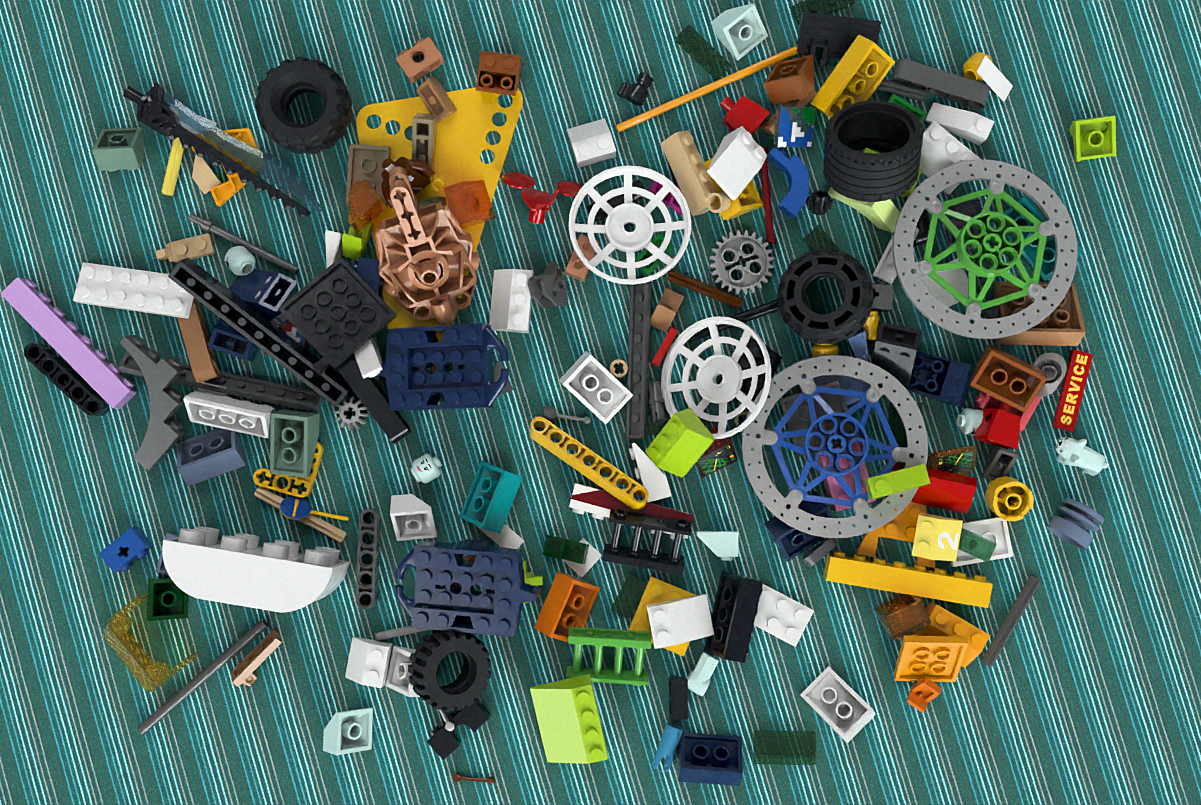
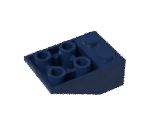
M253 269L248 275L238 276L229 289L269 321H272L281 314L278 308L298 292V282L281 273Z
M219 318L208 344L209 348L252 362L258 346L222 318Z
M918 352L908 391L964 408L970 389V381L975 369L971 364Z

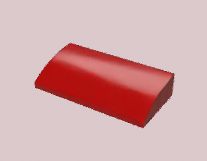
M896 462L891 472L904 469L905 463ZM926 468L931 484L920 486L910 502L967 514L977 487L976 478Z

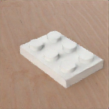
M994 517L963 523L956 561H950L951 566L956 567L1013 557L1007 521L1001 517Z
M763 584L754 625L796 647L814 610Z

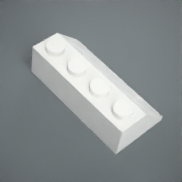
M194 391L185 395L183 399L190 422L268 439L270 437L271 413L276 411L275 408L269 405L254 404L247 400L241 401L232 399L229 396L222 397L213 395L210 392Z

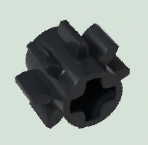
M817 190L812 193V196H808L807 206H809V210L813 214L824 215L828 209H832L833 200L830 199L831 196L826 191Z

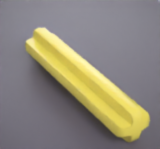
M179 138L172 142L161 191L167 196L174 195L184 151Z

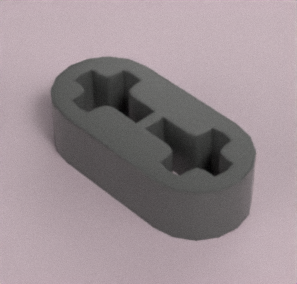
M825 538L810 550L802 560L808 567H811L829 553L838 542L835 538Z

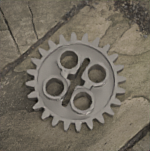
M737 230L736 236L729 232V239L722 236L721 240L723 243L717 241L715 245L718 249L712 248L711 250L715 254V256L709 257V260L714 262L709 265V268L715 269L711 276L717 275L718 278L715 280V283L721 281L722 285L720 288L723 289L727 286L728 293L734 289L735 295H738L740 290H742L745 296L749 289L753 294L755 292L754 287L759 290L762 288L760 282L767 284L768 281L765 276H772V273L768 271L774 268L773 265L769 264V262L774 260V257L768 256L772 249L766 250L765 248L769 243L762 244V236L755 239V232L751 236H748V230L743 235ZM745 245L750 246L752 253L745 254L742 251V247ZM731 253L734 258L733 261L727 262L723 254ZM755 255L758 256L757 259L747 261L744 267L737 265L729 270H725V267L735 265L739 259L745 261ZM751 264L758 265V273L751 272ZM731 272H739L741 279L737 281L732 279Z

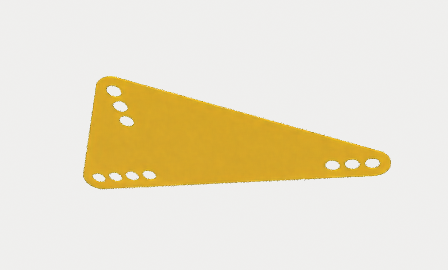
M476 87L446 92L457 110L437 123L433 163L434 175L436 177H443L445 185L439 181L435 182L440 188V191H436L432 187L433 181L430 180L431 183L415 195L417 201H425L431 197H445L446 205L449 206L450 211L460 222L459 225L466 233L471 234L473 241L472 252L477 250L521 112L523 96L519 89L516 96H511L513 101L507 108L501 107L498 104V98L502 94L476 91ZM420 96L367 105L359 111L356 118L359 145L390 146V159L394 162L403 156L408 160L412 159V141L406 139L404 132L406 128L413 126V117L417 113H431ZM502 112L506 115L507 120L503 126L493 124L492 117L495 113ZM371 115H378L381 118V125L376 129H371L367 125V119ZM392 120L400 124L399 132L394 135L386 131V124ZM490 131H497L500 134L501 139L498 144L490 145L486 141V135ZM482 151H493L495 158L492 163L485 164L480 160ZM388 203L387 207L369 206L371 222L374 224L373 235L377 260H379V252L377 251L376 229L379 227V222L394 217L395 212ZM431 258L420 260L419 263L425 260H430ZM439 263V266H440V269H441V273H440V276H441V275L443 274V267H442L441 263ZM463 270V276L469 275L470 270ZM414 271V274H415L416 278H417L418 280H420L419 277L417 276V273ZM429 272L426 273L424 276L432 277L434 274ZM383 287L384 302L397 316L387 324L388 329L453 325L454 319L445 324H439L436 318L427 321L417 320L400 305L397 297H392ZM402 291L400 293L401 297L405 296L404 292ZM459 294L456 297L461 298L462 294ZM426 307L418 308V310L424 311L427 309ZM436 333L438 341L442 342L444 334ZM435 365L432 366L433 373L435 372Z

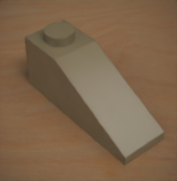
M417 113L413 117L412 159L424 161L433 170L437 115Z

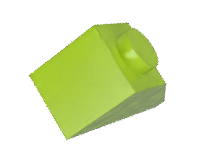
M925 463L863 479L869 499H876L931 484Z

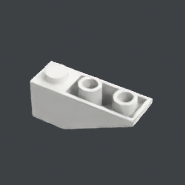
M372 337L354 352L363 378L368 376L374 377L382 370L380 349Z
M632 443V448H629L630 456L637 463V467L634 468L637 480L641 479L643 487L648 490L649 498L647 502L670 497L671 492L666 476L635 443Z

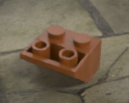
M481 50L475 90L516 96L522 70L521 56Z

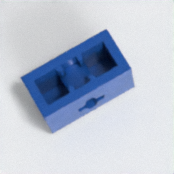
M131 527L102 550L99 555L114 573L119 571L126 572L133 566V561L137 558L141 559L149 553L148 549L153 544L139 527Z

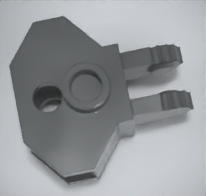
M555 261L547 264L544 273L539 274V276L530 277L528 281L531 297L542 308L566 306L568 302L565 288L566 282L564 281L566 273L563 269H557L559 265Z

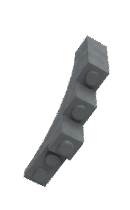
M132 334L125 336L120 341V344L132 355L141 369L150 398L148 429L142 445L133 458L149 471L158 466L186 433L181 423L171 419L184 403V398L181 397L182 394L178 390L171 388V385L185 368L173 356L160 358V354L153 349H149L144 344L145 342L142 338Z

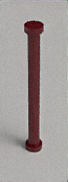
M762 147L767 154L768 147ZM766 157L760 168L767 238L765 243L774 244L777 243V238L774 237Z

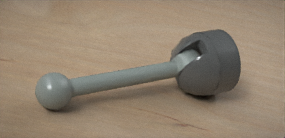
M544 406L543 418L550 422L556 418L582 421L585 424L591 422L589 416L583 418L558 414L554 407Z

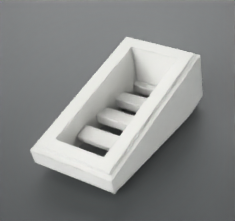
M325 230L326 264L328 268L341 257L342 234Z

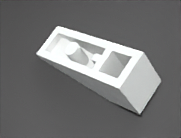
M938 103L932 104L925 119V122L930 124L936 121L946 131L976 145L982 144L987 139L994 124L993 120L977 113Z

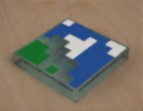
M777 106L773 147L812 148L816 107Z

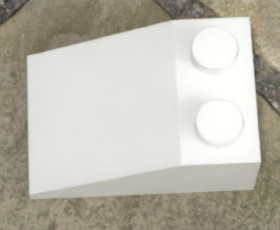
M741 126L723 138L707 172L732 200H735L760 170L767 154L752 138V135Z
M587 351L559 379L574 396L605 424L633 396L627 388Z
M707 594L646 605L655 649L714 635Z
M829 666L800 694L846 743L876 715L874 710Z

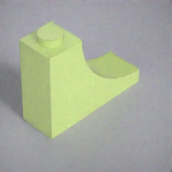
M832 188L827 192L831 198L837 199L863 214L877 228L891 233L894 232L900 211L890 199L880 202H862L847 198Z

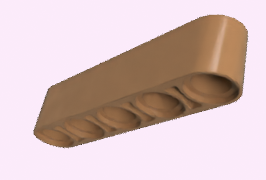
M193 298L189 318H177L193 375L198 383H202L216 378L220 374L213 349L208 347L210 338L200 303L196 298Z

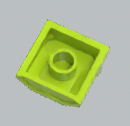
M1099 116L1072 121L1069 131L1073 137L1075 162L1117 156L1115 116Z

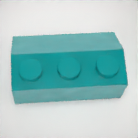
M481 460L459 517L482 529L501 534L523 477Z

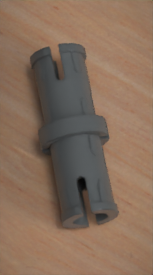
M653 381L654 385H652V382H649L650 400L648 402L652 410V421L657 424L661 420L663 423L666 419L663 408L665 400L662 398L661 382Z

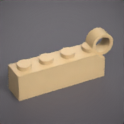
M689 130L676 132L660 143L692 216L704 214L709 210L713 213H719L729 209L731 204L730 197L724 191L717 192L714 188ZM717 197L721 200L720 207L717 204Z

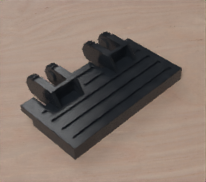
M802 12L796 53L806 54V48L809 45L807 56L813 55L814 58L816 46H819L821 50L818 62L820 67H824L827 57L842 59L845 51L849 49L858 35L878 44L882 21Z

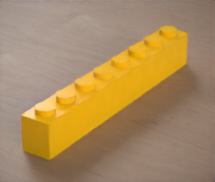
M834 551L833 554L827 553L823 574L826 581L985 608L989 606L993 586L991 582L986 580L987 577L981 575H974V578L967 577L966 573L954 571V574H949L944 569L934 568V571L926 570V567L922 565L908 567L906 563L894 561L893 564H890L881 558L867 560L865 556L857 554L849 557L846 556V553Z

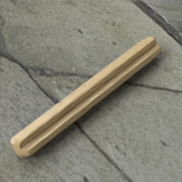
M261 486L254 493L256 498L280 510V504L284 498ZM309 514L305 519L299 520L339 543L346 536V532L313 514Z

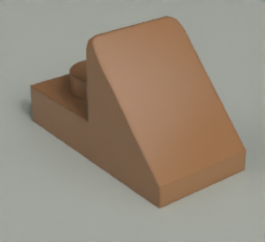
M666 288L651 317L650 325L666 333L684 296Z

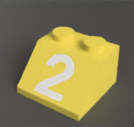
M920 513L917 520L912 556L931 560L956 561L963 520Z

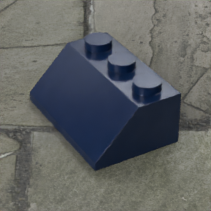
M816 491L810 494L814 496H819ZM802 500L798 505L799 509L807 513L825 518H833L826 503ZM776 516L764 523L787 562L825 538L792 528Z
M682 733L679 744L678 782L740 786L743 774L741 736Z

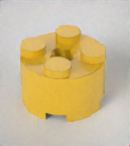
M1003 476L990 481L987 485L985 494L986 504L993 513L1004 520H1021L1028 513L1029 509L1033 508L1034 498L1032 491L1019 480Z

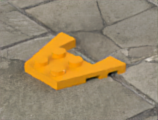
M249 128L194 134L211 146L214 145L217 150L255 175L267 166ZM237 172L233 175L226 174L229 181L210 189L218 207L224 205L247 184L241 183Z
M910 502L894 519L878 529L865 533L855 554L875 557L878 537L914 543L918 515L920 513H927L926 505ZM916 556V565L935 568V560Z

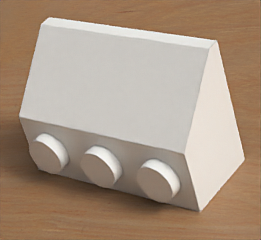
M936 121L923 132L919 169H922L921 173L927 178L947 166L964 161L981 160ZM959 184L949 187L944 192L949 195Z
M494 270L489 322L492 330L529 333L532 297L528 281L530 277H534L533 270Z

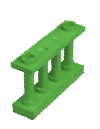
M569 626L568 644H574L573 666H567L566 679L590 674L592 682L632 684L634 686L648 685V671H642L644 649H651L650 631ZM582 645L595 646L593 668L581 667ZM604 646L615 647L614 669L602 668ZM625 647L636 649L634 670H622L623 648Z

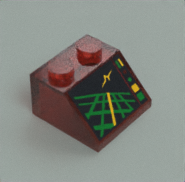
M718 425L709 429V432L711 434L718 433ZM730 438L715 439L695 463L702 478L738 461Z

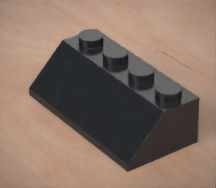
M726 571L721 572L711 616L714 635L707 636L704 647L705 651L724 660L745 663L746 656L749 653V643L753 634L755 616L758 613L759 598L762 594V581Z

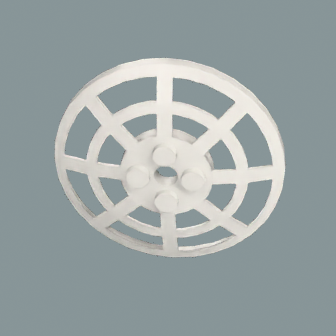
M640 166L614 167L595 175L577 193L569 214L570 240L579 259L597 276L619 284L633 285L646 283L666 274L682 258L691 234L690 210L680 190L664 175ZM624 175V187L611 190L602 197L593 188L608 178ZM632 175L650 178L663 185V187L656 195L645 189L632 187ZM669 192L680 205L684 221H671L669 211L662 202ZM586 194H588L596 203L589 213L587 224L575 223L578 207ZM624 194V204L614 209L606 202L615 196ZM632 194L643 196L651 201L645 207L633 203ZM656 206L662 212L665 223L654 224L650 213ZM601 208L608 214L605 225H593L595 216ZM625 224H633L635 230L627 232L624 229ZM684 229L681 247L677 255L672 259L664 251L670 242L672 231ZM666 231L660 248H657L650 242L653 232ZM575 232L588 233L590 244L597 253L590 261L585 258L580 250ZM594 233H606L610 243L603 250L598 246ZM645 248L653 254L645 260L635 262L634 252ZM615 249L626 252L627 262L617 261L608 255ZM657 259L667 265L653 275L636 279L635 268L649 265ZM604 260L613 266L627 268L628 279H620L598 270L596 266Z
M717 316L700 320L689 326L678 336L665 358L661 375L662 397L665 400L666 410L670 417L678 412L671 392L683 391L687 405L697 417L707 421L719 422L718 433L712 434L715 439L732 436L747 427L756 418L765 404L771 383V363L764 342L750 326L729 317ZM727 324L743 329L744 332L740 341L730 337H719L717 325ZM709 327L711 339L700 344L693 352L684 346L687 340L695 333ZM751 336L761 348L765 362L763 365H756L752 353L746 347ZM721 343L736 346L731 357L722 354ZM713 346V356H710L705 361L699 357L705 349ZM744 352L751 368L742 371L738 360ZM678 353H681L688 358L683 370L682 383L671 384L672 368ZM696 364L699 367L696 381L689 382L692 365ZM765 373L764 389L756 405L751 399L756 390L758 375ZM719 374H722V382L717 384L716 378ZM752 377L751 387L746 396L740 390L743 379ZM698 389L699 394L703 397L697 406L691 397L690 390ZM736 397L742 404L727 414V402ZM710 402L719 404V416L709 415L703 411ZM745 408L751 412V415L741 425L726 432L727 420L734 418Z

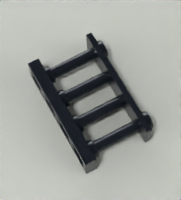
M611 508L609 522L615 524L611 544H604L602 561L683 574L684 556H679L683 535L691 536V522L685 519H671L629 512L621 508ZM623 525L635 526L631 547L619 545ZM643 528L655 530L650 551L639 549ZM663 531L675 533L671 554L659 552Z

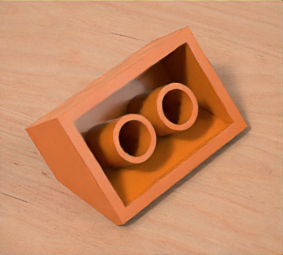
M558 571L534 628L548 637L568 642L569 626L584 627L600 588L572 575Z

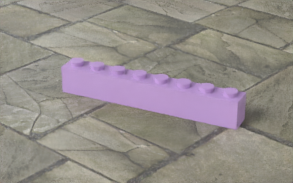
M17 277L0 294L112 408L121 409L137 393L133 388L135 386L134 383L119 374V368L113 363L110 364L106 360L107 356L101 350H96L91 345L93 342L87 336L81 335L77 331L79 328L70 320L67 321L63 317L65 314L61 309L56 306L53 307L49 303L51 299L43 292L40 293L36 289L37 285L31 279Z

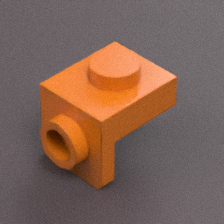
M925 676L911 686L906 701L923 713L926 711L928 702L940 695L942 688Z

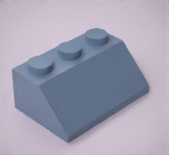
M218 428L177 443V471L188 486L246 466L245 450L239 432Z

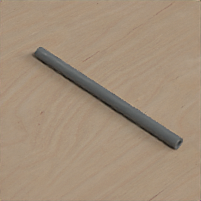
M261 619L137 727L138 731L143 735L267 629L269 627L268 623Z

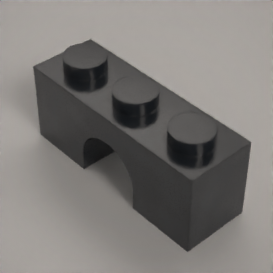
M475 698L472 700V705L468 707L463 705L462 710H459L456 714L454 712L450 713L447 718L449 722L454 724V729L456 726L463 724L475 732L490 718L491 714ZM446 723L441 728L437 725L429 733L431 737L427 741L442 760H445L461 743L456 737L454 729L452 731L445 729Z

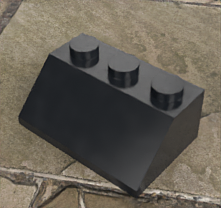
M750 337L746 347L752 353L757 366L765 364L759 344ZM765 345L770 358L772 378L782 357ZM743 352L738 360L742 371L751 368L749 360ZM765 373L758 375L756 390L751 399L753 402L764 388ZM723 377L720 378L718 384L722 382ZM752 377L743 379L740 390L746 396L751 387ZM736 397L733 399V400H735V401L741 403Z

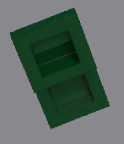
M547 535L542 555L585 564L589 544Z

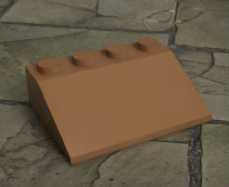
M994 282V299L1021 291L1019 287L1011 282ZM1039 282L1038 284L1045 289L1049 282ZM1071 283L1064 299L1047 318L1024 332L1005 338H997V345L1078 346L1086 330L1075 283ZM1024 296L1000 304L999 318L1022 311L1031 305L1033 300L1028 296Z

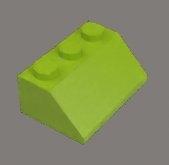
M689 408L674 413L645 450V453L656 467L682 478L714 442L715 438L693 410Z

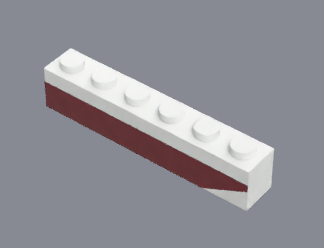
M575 483L569 507L573 508L572 512L584 515L586 511L592 513L593 518L603 520L604 517L609 518L611 508H621L629 512L671 519H685L691 523L694 516L648 502L642 510H633L607 491ZM651 529L650 533L654 534L655 530ZM663 531V533L671 534V539L675 538V533Z

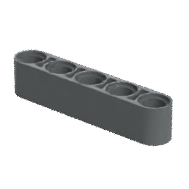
M897 59L891 77L893 82L924 89L928 94L978 109L985 108L990 91V86L907 59Z
M373 508L365 509L359 515L356 604L360 609L364 610L374 606L378 600L381 515L378 510ZM368 512L374 515L373 523L366 521L365 517ZM366 533H371L374 537L371 544L365 541ZM366 553H370L373 557L371 564L366 563L364 560ZM364 574L371 575V584H366L364 582ZM364 594H368L371 597L370 604L363 602L362 597Z

